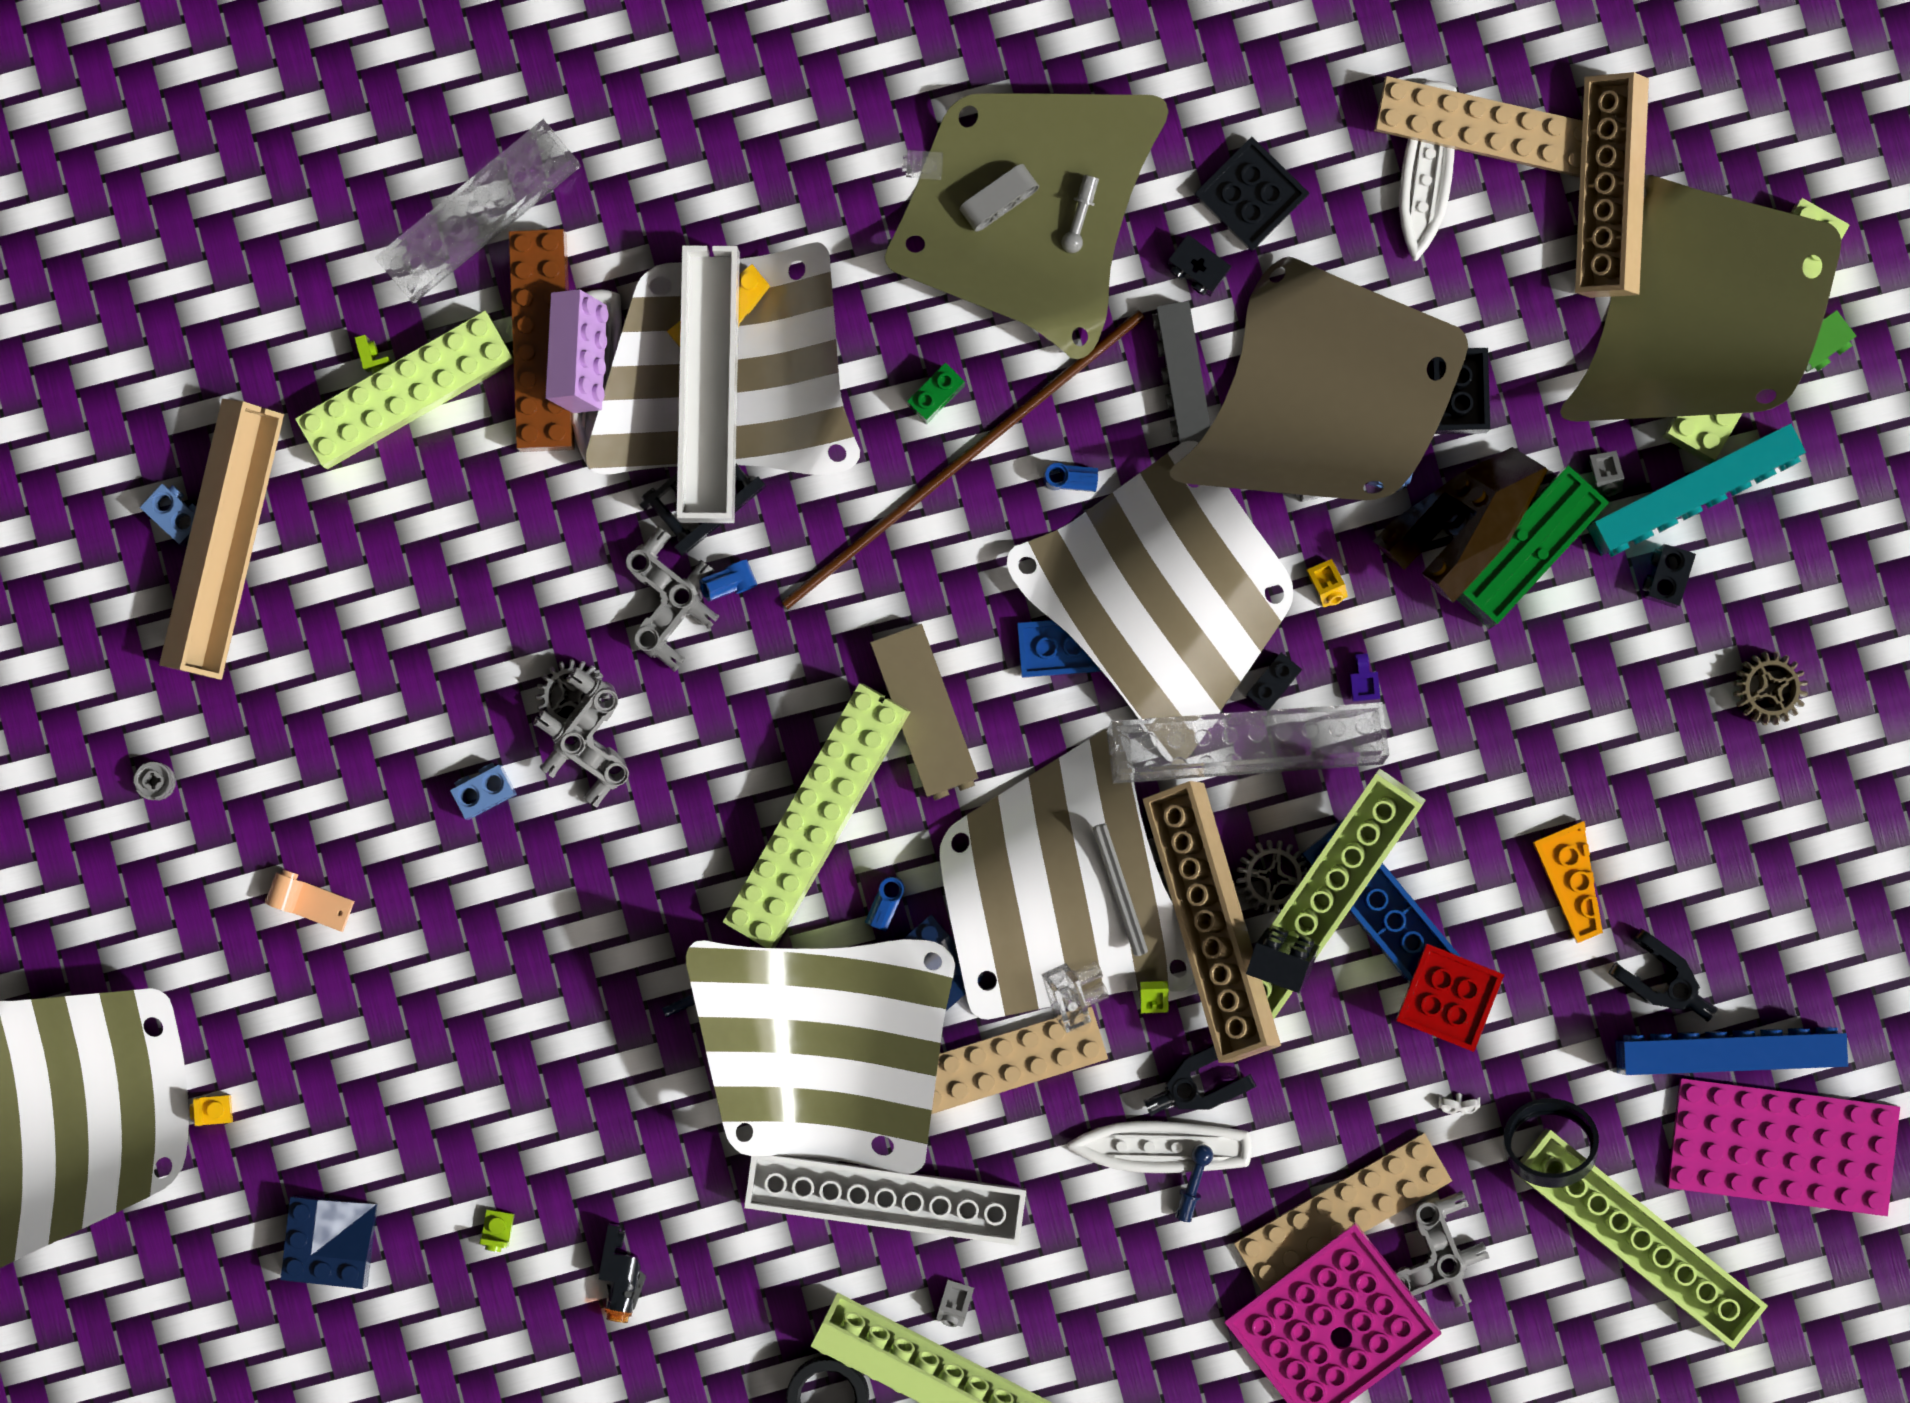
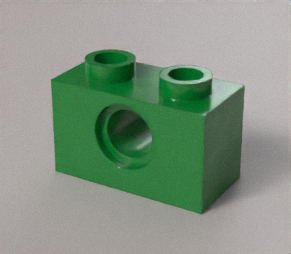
M945 363L907 401V405L928 424L965 387V381Z

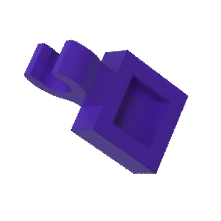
M1368 653L1355 654L1358 674H1350L1352 702L1381 699L1378 672L1369 671Z

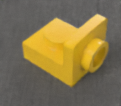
M1332 559L1307 569L1308 576L1319 595L1323 607L1337 605L1348 597L1345 583Z
M231 1095L194 1098L193 1104H190L189 1107L190 1119L194 1120L195 1126L232 1123Z

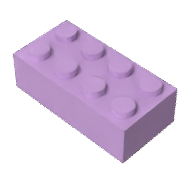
M580 289L551 293L546 399L572 413L602 410V401L605 396L603 377L606 371L604 356L607 346V305Z

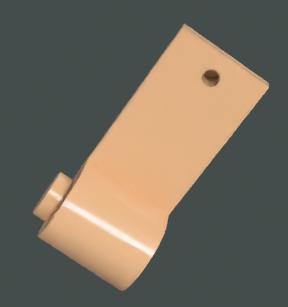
M283 869L282 873L276 872L265 904L282 911L294 913L338 931H344L355 901L298 880L299 874Z

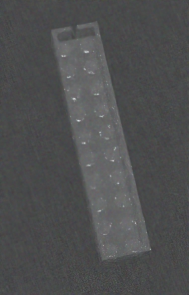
M1382 702L1111 721L1107 729L1109 754H1113L1110 759L1113 784L1382 765L1390 755Z

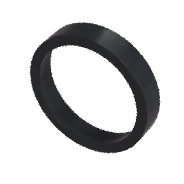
M1555 1098L1534 1100L1519 1107L1506 1123L1503 1139L1505 1159L1510 1168L1520 1178L1531 1184L1547 1188L1568 1186L1583 1179L1596 1163L1599 1147L1597 1127L1592 1118L1582 1108L1571 1102ZM1558 1115L1572 1120L1583 1129L1590 1143V1154L1580 1166L1573 1170L1556 1174L1543 1173L1527 1167L1515 1156L1511 1148L1513 1135L1521 1124L1533 1117Z

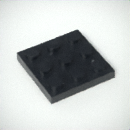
M1251 137L1194 193V196L1253 252L1310 193Z

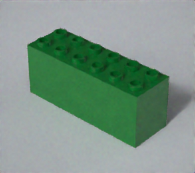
M1568 465L1530 503L1509 543L1456 600L1488 629L1494 627L1609 502Z

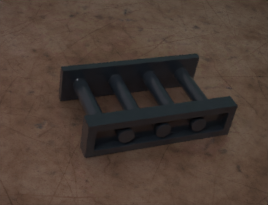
M737 463L735 479L740 484L739 488L741 491L735 495V513L766 487L759 476L755 479L752 477L748 478ZM677 472L657 490L651 488L641 497L643 502L639 505L644 511L651 506L678 537L676 539L678 544L674 547L682 556H685L723 523H698L699 526L692 532L689 529L685 530L660 500L670 489H673L677 494Z

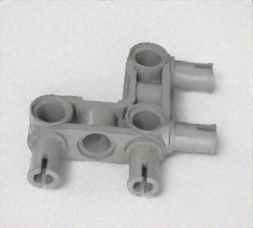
M658 526L646 543L638 545L626 559L627 568L644 585L649 584L660 593L662 598L660 606L650 618L646 617L635 634V643L649 657L659 658L675 672L680 666L673 662L671 658L682 664L685 657H682L667 645V639L686 615L689 616L691 614L708 629L713 626V623L705 616H709L715 622L720 616L701 602L702 598H700L699 580L711 575L715 570L700 560L699 564L686 579H681L657 560L658 556L656 555L672 537L666 531L664 533V530ZM638 556H643L647 560V564L642 570H635L632 565L633 560ZM680 590L689 592V600L684 604H678L675 601V595ZM647 632L653 633L655 636V642L650 647H644L641 644V637Z
M575 667L572 670L574 674L570 673L566 682L571 683L585 693L577 707L565 722L560 723L544 710L539 713L540 718L537 716L533 722V725L552 736L554 742V750L544 763L541 764L540 769L546 774L549 772L548 775L554 778L567 759L573 760L598 778L587 794L584 795V799L588 803L593 802L592 805L598 807L610 789L614 790L624 784L629 777V771L623 757L611 747L606 748L593 738V734L603 721H608L618 705V697L611 683L598 679L593 680L580 671L579 668ZM603 693L612 695L608 701L601 702L598 700V697ZM569 736L578 737L577 742L574 744H567L565 740ZM613 766L622 767L621 771L617 774L609 773L610 768Z
M1462 1190L1440 1200L1434 1197L1416 1204L1413 1210L1415 1225L1418 1233L1423 1236L1429 1250L1428 1257H1426L1424 1262L1409 1268L1404 1266L1394 1271L1413 1296L1442 1284L1447 1285L1455 1307L1463 1306L1459 1294L1465 1304L1472 1301L1462 1280L1467 1266L1489 1259L1488 1252L1484 1251L1486 1247L1483 1242L1462 1251L1457 1249L1445 1221L1446 1215L1469 1207L1467 1200L1464 1199L1465 1195ZM1424 1207H1432L1434 1212L1432 1219L1422 1221L1420 1211ZM1451 1258L1455 1264L1451 1272L1445 1273L1441 1270V1263L1443 1260Z

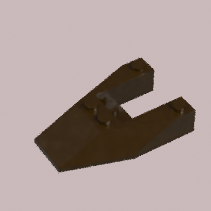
M1511 447L1455 476L1392 520L1373 542L1391 562L1405 570L1441 530L1453 537L1454 539L1421 574L1439 594L1454 603L1509 543L1548 469Z

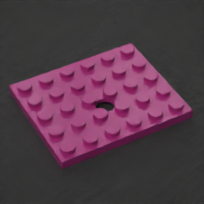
M1356 1222L1225 1320V1324L1287 1403H1350L1442 1333ZM1338 1327L1348 1329L1352 1334L1351 1344L1347 1347L1335 1346L1331 1341L1332 1331Z

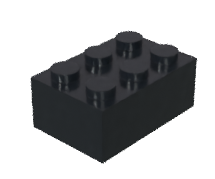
M1488 348L1467 349L1458 379L1435 434L1487 433L1490 430ZM1435 357L1430 360V379L1435 381L1441 379L1446 372V363L1441 357Z
M1273 926L1271 929L1267 927L1255 945L1246 974L1300 993L1310 977L1320 946L1314 944L1315 941L1309 937L1299 936V938L1288 935V931L1284 928Z

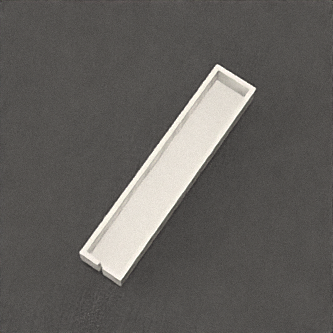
M682 246L677 519L680 523L735 522L740 252L737 246H712V252L715 257H710L707 246Z

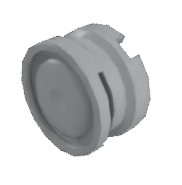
M149 762L137 769L134 775V784L140 796L148 800L160 801L173 793L176 787V777L169 766L163 763Z

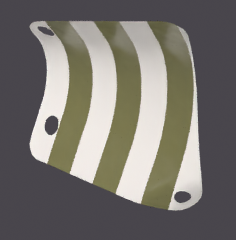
M902 939L845 948L783 949L743 947L704 940L696 941L688 948L686 966L726 1137L737 1151L749 1156H797L830 1159L905 1174L915 1173L922 1168L926 1160L942 1029L955 969L953 956L944 946L928 940ZM933 952L941 957L942 965L939 969H927L924 965V958L927 953ZM741 1123H748L753 1128V1136L747 1142H741L736 1137V1129ZM878 1136L888 1137L894 1144L893 1152L886 1156L877 1154L872 1149V1140Z
M149 988L18 1001H0V1268L162 1191L175 1180L183 1168L189 1129L186 1072L173 1007L168 996L160 990ZM155 1017L161 1021L163 1025L161 1035L152 1037L145 1032L143 1024L147 1018ZM167 1157L172 1162L171 1172L165 1178H158L154 1174L155 1164L159 1159Z

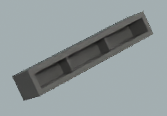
M1185 301L1157 306L1156 314H1152L1154 331L1159 330L1161 340L1156 341L1158 356L1164 357L1165 367L1161 368L1163 384L1168 383L1170 394H1165L1167 409L1168 411L1173 410L1174 421H1170L1172 437H1177L1178 445L1186 441H1196L1199 443L1211 426L1190 303Z

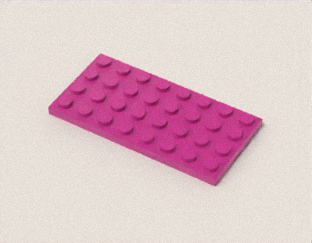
M1680 1078L1667 1188L1888 1216L1900 1106Z

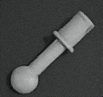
M1083 175L1077 198L1074 197V200L1079 202L1071 229L1061 240L1063 249L1068 253H1076L1083 246V239L1080 233L1088 206L1095 205L1093 200L1099 182L1098 178Z

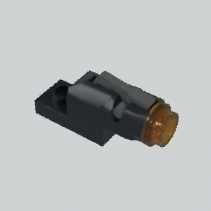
M609 1223L598 1279L610 1281V1284H607L606 1319L614 1322L628 1323V1319L632 1317V1311L638 1302L646 1275L640 1270L641 1265L637 1255L617 1252V1248H622L625 1232L620 1231L621 1224Z

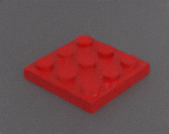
M1425 944L1395 1021L1474 1052L1504 974L1432 945Z

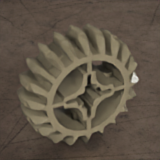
M1767 652L1761 653V660L1757 655L1751 656L1752 664L1747 661L1742 663L1746 672L1737 670L1736 675L1742 678V681H1733L1734 686L1740 687V691L1733 692V696L1742 697V700L1736 703L1737 707L1747 706L1742 713L1744 716L1753 712L1751 721L1757 722L1760 716H1762V725H1768L1770 718L1773 725H1779L1780 718L1784 722L1790 720L1788 713L1793 716L1798 714L1794 705L1797 707L1805 705L1798 698L1808 695V692L1800 690V687L1808 685V682L1805 680L1799 681L1798 677L1803 676L1804 671L1801 670L1795 673L1794 669L1798 665L1796 661L1792 662L1789 666L1787 665L1789 656L1784 655L1779 661L1778 652H1773L1771 659ZM1764 666L1775 667L1786 676L1775 679L1770 672H1766ZM1757 672L1759 685L1757 690L1750 694V681L1754 673ZM1768 681L1769 685L1778 684L1781 682L1780 685L1776 686L1775 689L1772 690L1773 696H1771V693H1763L1759 695V693L1765 691V688L1768 687ZM1790 684V697L1787 703L1783 705L1782 690ZM1765 698L1771 705L1775 706L1777 711L1762 709L1754 701Z

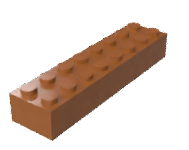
M564 229L509 231L517 449L520 452L575 450L572 412L546 399L551 293L569 291L567 234Z

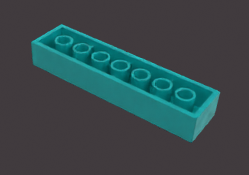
M1789 424L1587 526V529L1600 555L1603 556L1609 553L1610 557H1613L1630 548L1629 542L1633 541L1637 545L1654 536L1652 530L1657 528L1659 533L1678 524V517L1681 516L1684 521L1702 512V505L1706 504L1707 508H1710L1728 499L1726 493L1730 492L1734 496L1752 486L1750 481L1755 480L1756 484L1777 474L1776 468H1779L1780 472L1796 465L1801 462L1799 456L1805 454L1806 451L1792 424Z

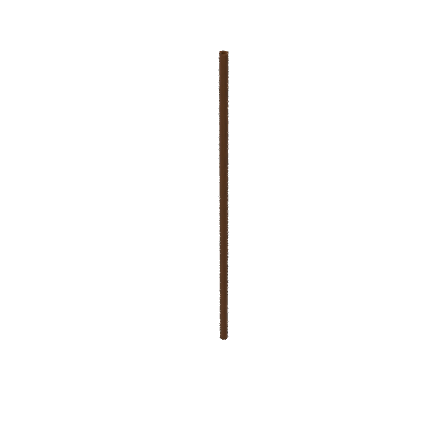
M1137 310L1099 341L1089 355L1077 359L781 601L786 609H790L1145 319L1144 315Z

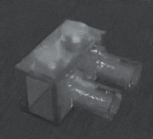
M1096 961L1076 971L1071 970L1065 963L1041 974L1053 1015L1066 1033L1091 1022L1088 1007L1109 998L1108 991L1103 982H1099V984L1082 991L1083 985L1103 977L1102 970Z

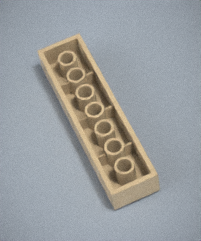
M1635 72L1587 76L1584 80L1575 293L1589 298L1639 295L1649 78Z

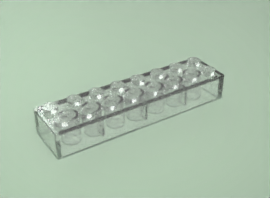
M542 119L375 256V259L414 304L578 170L581 165L545 120Z

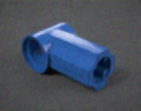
M1053 463L1044 472L1043 482L1048 489L1054 491L1064 489L1096 492L1098 468ZM1053 470L1060 471L1063 475V481L1061 483L1052 482L1049 478V473Z
M747 559L734 563L721 572L699 580L702 595L708 602L734 592L735 594L742 593L758 585Z
M890 876L882 881L865 923L887 932L905 890L904 883L900 878ZM888 882L897 883L900 889L899 894L893 897L888 896L884 890L885 884Z

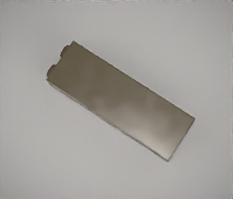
M919 624L870 642L891 700L911 711L902 726V730L927 798L933 796L935 801L948 796V790L959 787V790L962 791L975 786L974 780L979 778L923 625Z

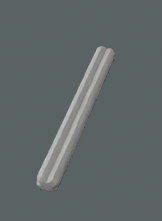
M1105 823L1096 825L1092 830L1134 956L1144 955L1148 952L1108 827Z

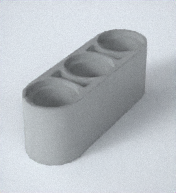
M1020 164L964 202L959 210L974 231L977 232L1033 195L1038 190L1039 185L1025 165Z

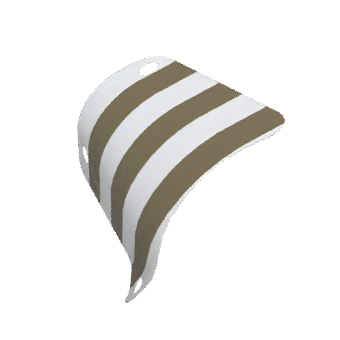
M815 242L777 253L740 259L739 274L753 264L768 282L770 288L753 310L745 316L738 328L737 465L762 466L810 475L836 474L851 469L860 458V449L848 421L840 392L830 254L827 248L822 243ZM800 260L805 264V273L800 279L793 280L788 273L789 267L793 262ZM682 262L657 265L646 272L637 283L604 390L605 396L602 401V410L598 411L586 450V463L589 469L597 474L610 475L635 470L678 466L680 348L667 331L681 321ZM656 277L667 278L672 285L670 292L662 296L652 293L649 287L652 279ZM834 444L841 445L846 450V458L840 462H834L828 455V449Z
M1196 441L1182 442L1071 523L1056 531L1014 546L1007 557L1008 571L1027 599L1065 630L1089 655L1136 714L1160 755L1172 763H1181L1193 753L1284 619L1293 600V584L1287 570L1251 522L1230 489L1205 485L1190 487L1188 484L1177 482L1170 477L1169 472L1172 467L1193 450L1198 444ZM1023 557L1034 559L1037 565L1035 572L1023 574L1018 567L1019 560ZM1276 583L1282 587L1284 597L1280 603L1273 604L1266 599L1265 589L1269 584Z
M1121 727L1104 729L954 823L946 832L940 845L939 856L942 879L967 1001L971 1012L975 1016L989 1020L1120 992L1140 991V982L1168 981V991L1180 992L1192 985L1194 975L1174 906L1156 868L1142 822L1134 785L1130 739L1128 733ZM1105 823L1108 827L1148 952L1141 956H1134L1092 830L1094 826ZM958 833H965L970 840L968 848L962 853L955 852L951 846L952 838ZM1178 959L1185 962L1186 973L1183 977L1177 978L1171 974L1169 967L1173 960ZM984 971L993 972L997 978V984L992 990L985 991L978 985V976Z

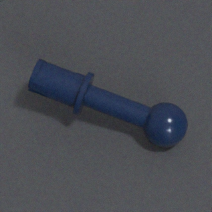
M1205 1144L1197 1145L1192 1150L1191 1157L1194 1165L1187 1188L1181 1189L1179 1192L1181 1198L1175 1217L1183 1222L1192 1221L1197 1200L1201 1199V1195L1197 1193L1204 1167L1213 1160V1151Z

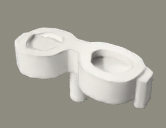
M1457 1093L1456 1101L1442 1099L1440 1096L1438 1099L1439 1107L1448 1114H1455L1458 1111H1461L1463 1114H1472L1480 1108V1097L1462 1102V1094Z

